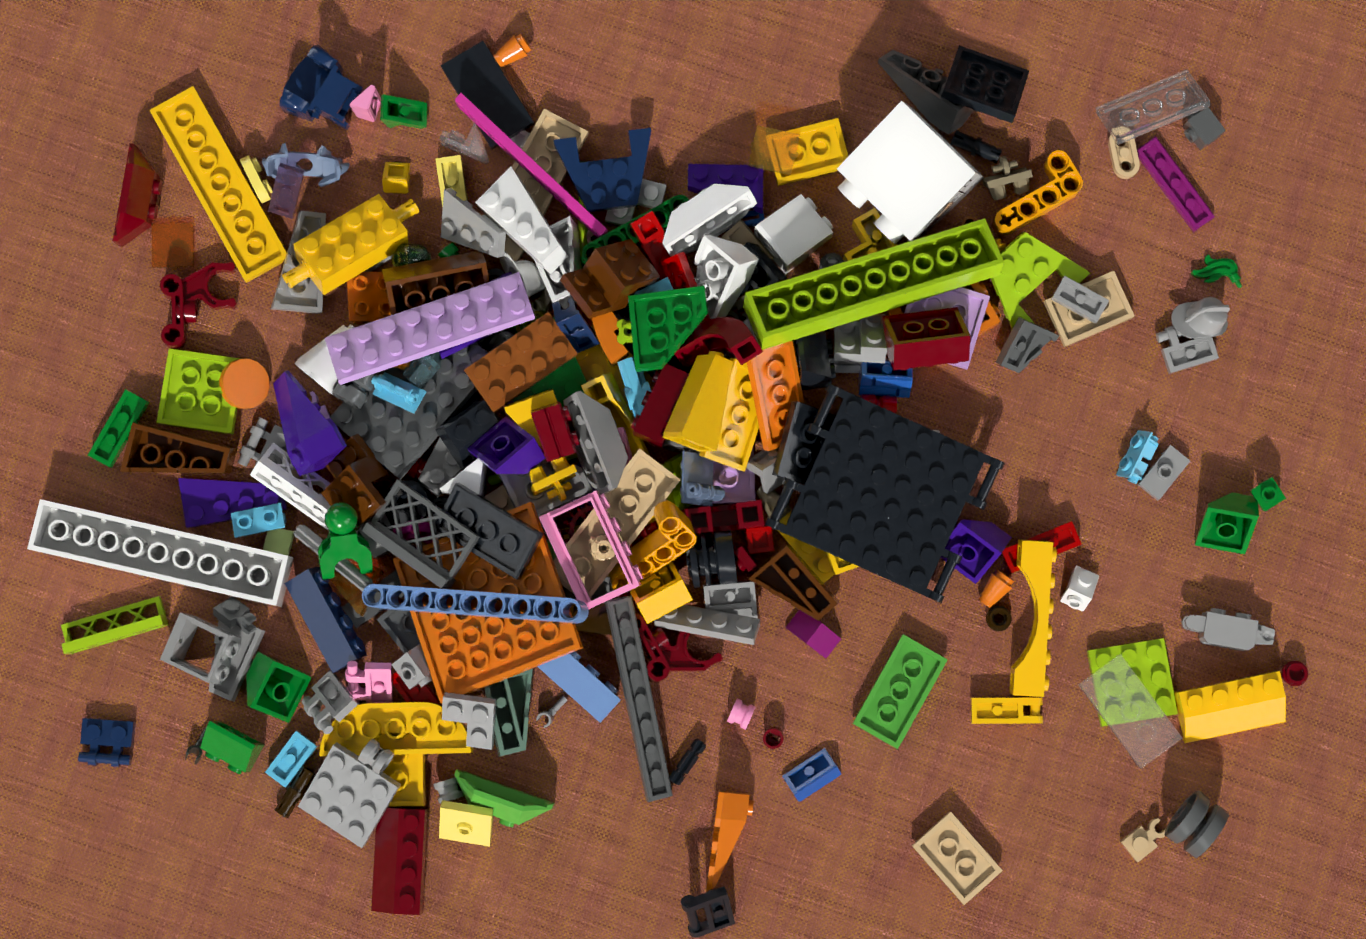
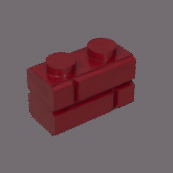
M559 401L531 410L547 462L576 453L575 446L580 444L575 430H569L567 422L571 421L567 406L562 407Z

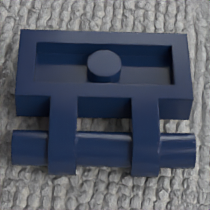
M82 718L80 744H89L90 751L79 752L78 761L88 762V765L97 766L98 763L111 764L112 767L131 765L132 756L123 755V747H134L136 722ZM100 745L113 746L112 754L100 753Z

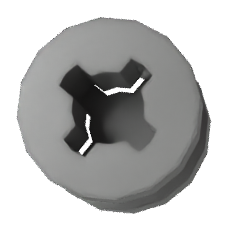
M456 777L433 784L435 790L439 793V804H441L442 800L450 801L464 796L463 792L459 790Z

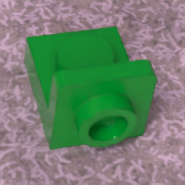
M1273 477L1262 481L1258 486L1251 489V494L1262 511H1267L1286 499Z

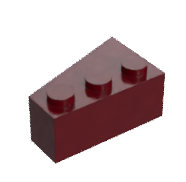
M668 364L663 369L656 370L652 379L655 385L651 392L647 390L641 404L644 406L641 415L637 414L632 423L631 428L634 429L633 436L662 448L665 442L663 433L689 373Z

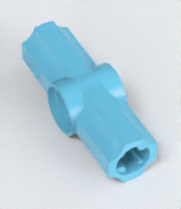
M630 357L617 362L625 386L626 400L635 418L637 414L641 415L644 408L641 405L647 390L651 392L648 381L645 380L644 372H636L634 357Z

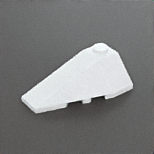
M706 234L703 236L695 255L694 264L697 265V273L694 279L697 286H705L710 319L726 317L749 282L759 258L742 244Z

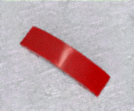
M650 211L630 223L646 257L660 275L659 279L662 280L666 278L661 261L669 258L670 255L662 243L665 231L653 211Z

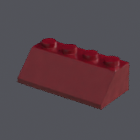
M387 807L377 824L375 831L371 911L403 915H421L423 913L429 809Z

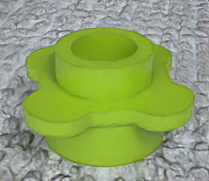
M620 319L617 322V327L619 328L618 343L622 345L626 342L633 343L632 333H627V330H631V321Z

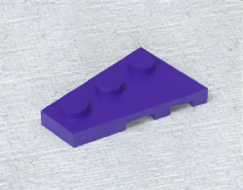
M688 164V191L699 194L703 189L713 184L747 186L757 202L752 208L755 212L763 214V165Z

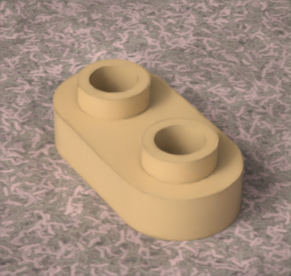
M1118 128L1108 138L1113 171L1119 178L1129 179L1138 172L1140 167L1135 138L1130 130ZM1122 139L1124 146H1118L1116 140ZM1121 164H1128L1129 170H1123Z

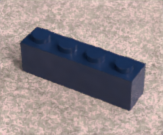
M320 566L305 570L284 584L332 673L346 669L349 661L357 662L368 655L363 641L357 637L353 629L352 620L341 607L339 596L333 592L328 583L329 579H322Z

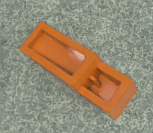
M613 312L592 318L600 347L611 367L617 365V362L629 356L624 345L617 341L616 334L619 333V328L617 327L618 319Z

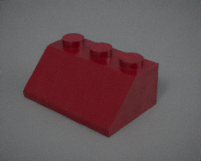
M958 307L882 316L887 354L893 370H907L909 368L932 367L934 365L957 364L969 361L970 333Z

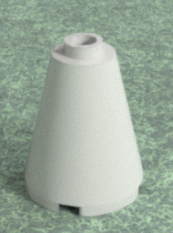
M351 324L348 327L342 325L329 336L355 327ZM323 339L298 358L295 364L332 394L338 380L326 341Z

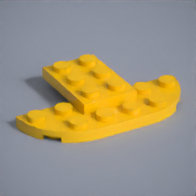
M430 702L367 703L357 705L340 722L336 719L332 722L333 731L330 734L324 733L319 756H327L336 742L354 754L360 755L367 743L374 739L380 743L381 748L384 750L389 749L394 753L391 762L383 773L401 784L388 807L425 806V754L473 753V747L466 746L467 728L464 723L442 720L441 705Z

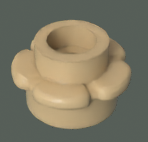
M600 535L596 537V541L592 542L591 551L598 560L604 561L607 558L611 559L614 557V550L606 535ZM605 545L606 550H602L601 547Z

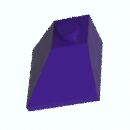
M507 416L467 448L472 455L496 474H527L545 459L535 438Z
M961 520L952 531L945 549L962 556L960 564L957 563L955 569L976 584L1001 555L1012 537L992 522ZM943 556L940 557L945 562H947L948 558Z

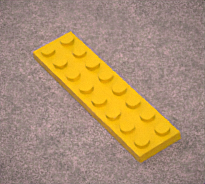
M192 86L150 109L153 118L244 281L247 283L283 263L287 251L195 87Z

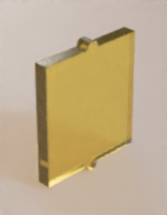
M757 125L754 142L750 144L752 150L748 166L791 175L794 160L798 157L796 151L800 134Z

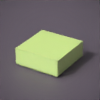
M281 528L267 531L263 550L289 556L294 531Z

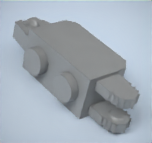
M1211 608L1210 612H1203L1202 616L1186 615L1180 621L1184 629L1199 633L1198 638L1202 644L1248 651L1255 645H1273L1275 630L1258 624L1259 621L1251 620V615L1245 613H1236L1235 616L1226 615V610Z

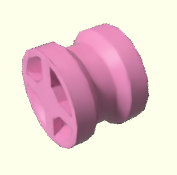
M737 698L727 722L731 724L734 722L738 723L741 728L746 730L756 706H747L743 704L742 700Z

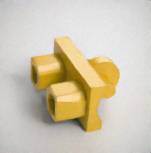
M561 457L550 462L555 473L548 477L542 466L529 471L532 483L531 491L534 496L554 488L546 492L547 497L552 499L558 496L562 502L567 499L565 492L572 489V485L570 482L563 485L561 483L576 477L577 469L574 464L570 466L565 457Z

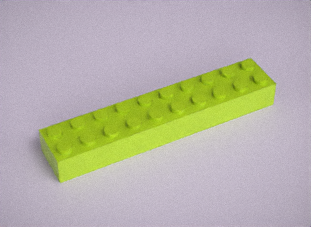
M984 218L746 292L743 306L758 344L764 350L999 276L1004 260Z

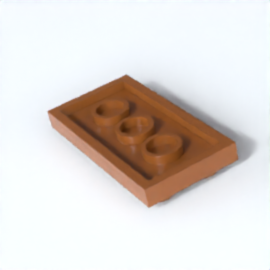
M547 312L464 369V372L494 413L573 359L578 353L557 326L550 313Z

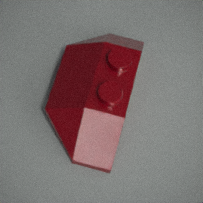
M129 143L112 239L118 246H125L152 226L153 219H156L158 215L157 195L161 194L163 182L160 180L161 177L142 151L133 143Z

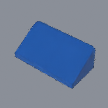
M824 748L782 775L798 802L839 777L841 772Z

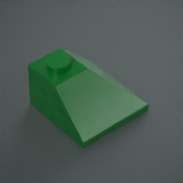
M1232 492L1209 503L1195 540V546L1245 554L1259 518L1258 503L1255 498L1250 495Z
M257 652L246 674L247 706L289 723L312 677L277 659Z

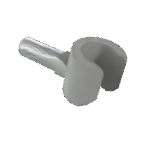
M562 696L552 708L538 714L536 721L542 715H546L549 722L544 728L551 725L554 720L553 716L566 703L567 699Z

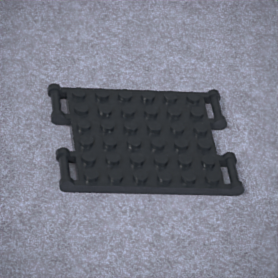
M828 383L825 389L827 393L813 424L810 423L807 431L825 439L804 485L785 477L783 482L785 486L771 517H767L765 525L942 603L945 597L943 596L945 588L956 564H960L962 556L945 549V546L966 502L983 510L987 505L985 502L999 470L1003 469L1005 463ZM836 396L843 399L829 430L822 429ZM985 462L990 467L975 498L969 494ZM796 490L800 494L785 525L780 523V519L793 491ZM940 557L948 558L932 591L927 586Z

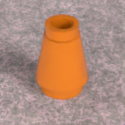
M520 33L517 36L513 35L493 56L502 68L528 56L527 53L532 49Z
M998 569L995 574H991L979 600L991 608L1012 589L1011 585L1014 581Z

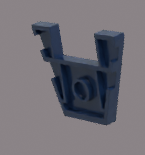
M651 128L628 130L631 156L580 163L576 137L555 139L553 141L554 147L588 212L637 206Z

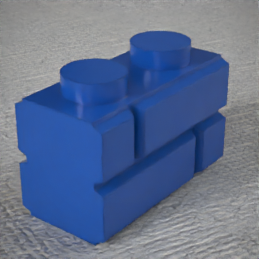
M885 360V363L861 362L858 378L859 395L872 394L875 396L886 395L909 398L913 382V368L893 370L890 360Z

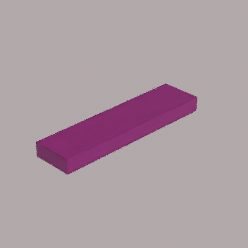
M1156 136L1137 149L1138 158L1193 232L1215 217Z

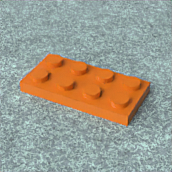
M793 341L764 349L761 354L747 362L763 450L766 451L779 448L791 402L798 401L804 404Z

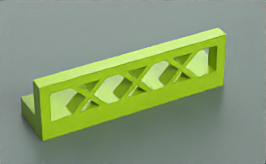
M161 596L62 624L61 627L66 642L61 644L63 653L74 654L169 626ZM156 603L158 616L151 618L142 616L147 605ZM137 608H140V610L138 611V613L135 612V611H133V610H134V609H137ZM128 611L136 616L130 624L123 626L117 623L124 612ZM116 615L113 620L108 618L110 616ZM100 619H105L111 623L107 631L98 633L93 630L96 622ZM91 622L89 627L83 625ZM80 626L87 630L83 638L72 641L69 628Z

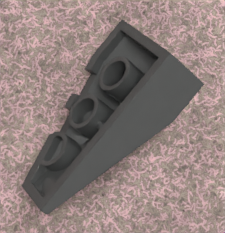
M895 50L878 59L879 65L926 119L948 135L963 126L974 111L966 106L941 98L948 78L942 75V70L936 68L934 71L924 68L920 61Z

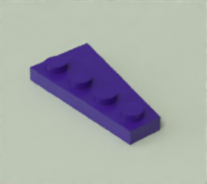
M178 478L186 528L232 521L231 513L281 503L282 511L288 510L287 501L262 483Z

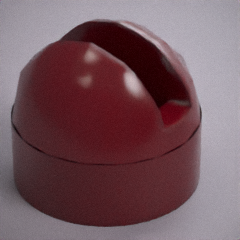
M777 727L768 728L763 735L764 744L771 749L779 748L784 740L783 732ZM770 732L780 737V740H777L774 737L769 736L768 733Z

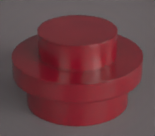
M1289 661L1282 668V678L1290 686H1300L1308 678V669L1300 661Z

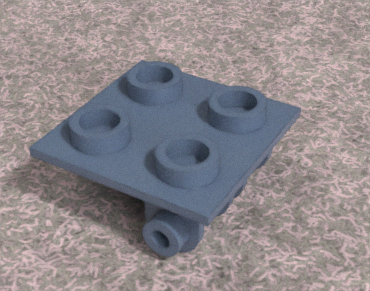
M682 451L681 503L712 507V501H721L725 497V491L721 486H713V461L701 457L697 453Z

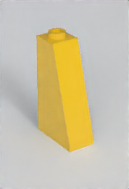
M709 351L707 355H697L665 428L663 438L699 452L717 451L733 361L724 358L723 353Z

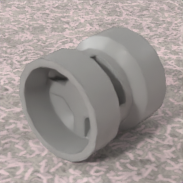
M371 739L360 753L358 761L364 765L369 764L372 770L380 775L391 762L394 753L389 749L384 750L380 747L379 742Z

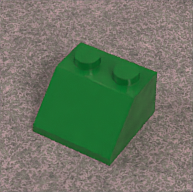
M209 721L200 749L206 751L205 756L215 762H219L221 759L228 763V769L241 774L242 771L245 773L251 771L265 744L222 721Z

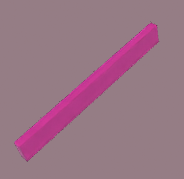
M462 93L455 98L456 105L597 238L608 233L607 229Z

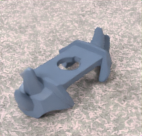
M283 143L279 152L262 159V165L267 176L273 177L286 185L290 184L288 176L296 175L322 177L323 179L318 185L323 187L340 180V176L350 166V163H343L341 157L336 158L332 156L331 151L322 145L317 153L288 151L286 144ZM302 158H306L312 162L313 167L305 170L297 165V162Z

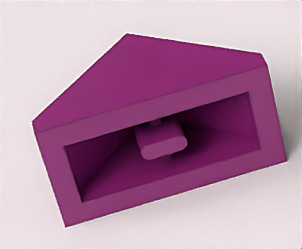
M801 610L796 613L786 626V629L825 659L841 640L839 636L822 622Z

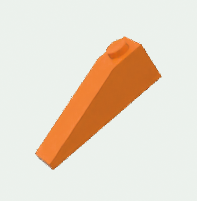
M718 791L706 892L715 888L746 823L747 815L752 816L754 800H749V794Z

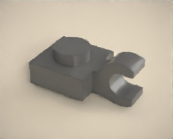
M233 596L213 608V616L230 629L237 625L246 634L256 630V627L252 624V622L256 621L255 615L250 613V609Z

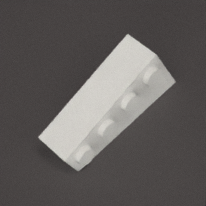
M512 167L476 201V204L484 214L505 230L506 234L550 275L568 258L567 253Z

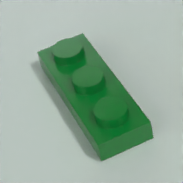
M125 389L88 456L112 468L128 441L132 423L139 422L150 402Z

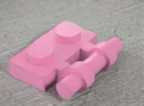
M349 661L347 663L345 678L348 681V687L346 689L358 705L360 700H366V703H393L392 663L366 662L365 670H360L356 661ZM359 683H365L366 688H361Z

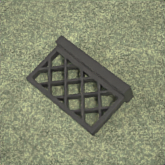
M397 479L385 498L386 503L377 511L372 521L365 524L362 532L441 589L452 588L456 581L454 577L480 536L403 481ZM401 488L407 492L409 503L397 506L396 495ZM424 504L427 507L429 518L417 520L415 505ZM409 507L412 521L401 524L398 509ZM393 511L395 525L387 527L380 520L385 512ZM443 518L447 521L449 532L437 534L435 520ZM429 521L432 536L421 538L418 523ZM413 525L415 539L407 541L403 538L401 527ZM463 532L470 537V540L465 547L457 549L455 534ZM449 535L452 550L440 552L438 538ZM433 539L435 554L426 555L423 552L421 541ZM453 553L455 564L449 571L443 567L441 556Z

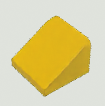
M385 162L382 177L384 192L408 193L410 163Z

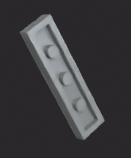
M683 605L654 620V624L656 627L754 645L760 628V619Z

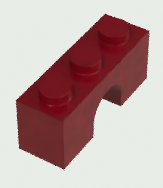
M762 500L739 502L725 506L685 509V515L690 519L695 535L764 527Z

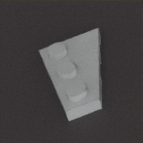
M452 188L444 189L441 238L497 258L504 256L506 231L486 215L481 216L472 208L473 205L467 200L463 201L456 196L457 192Z
M219 620L218 627L242 639L239 643V651L233 657L227 678L223 681L222 685L210 683L209 692L235 702L265 631L256 627L255 631L246 634L239 626L235 625L230 629ZM215 635L214 640L216 644L214 660L224 639Z

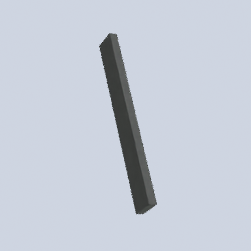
M626 595L610 599L605 602L645 798L647 802H652L673 796L645 658L632 596Z

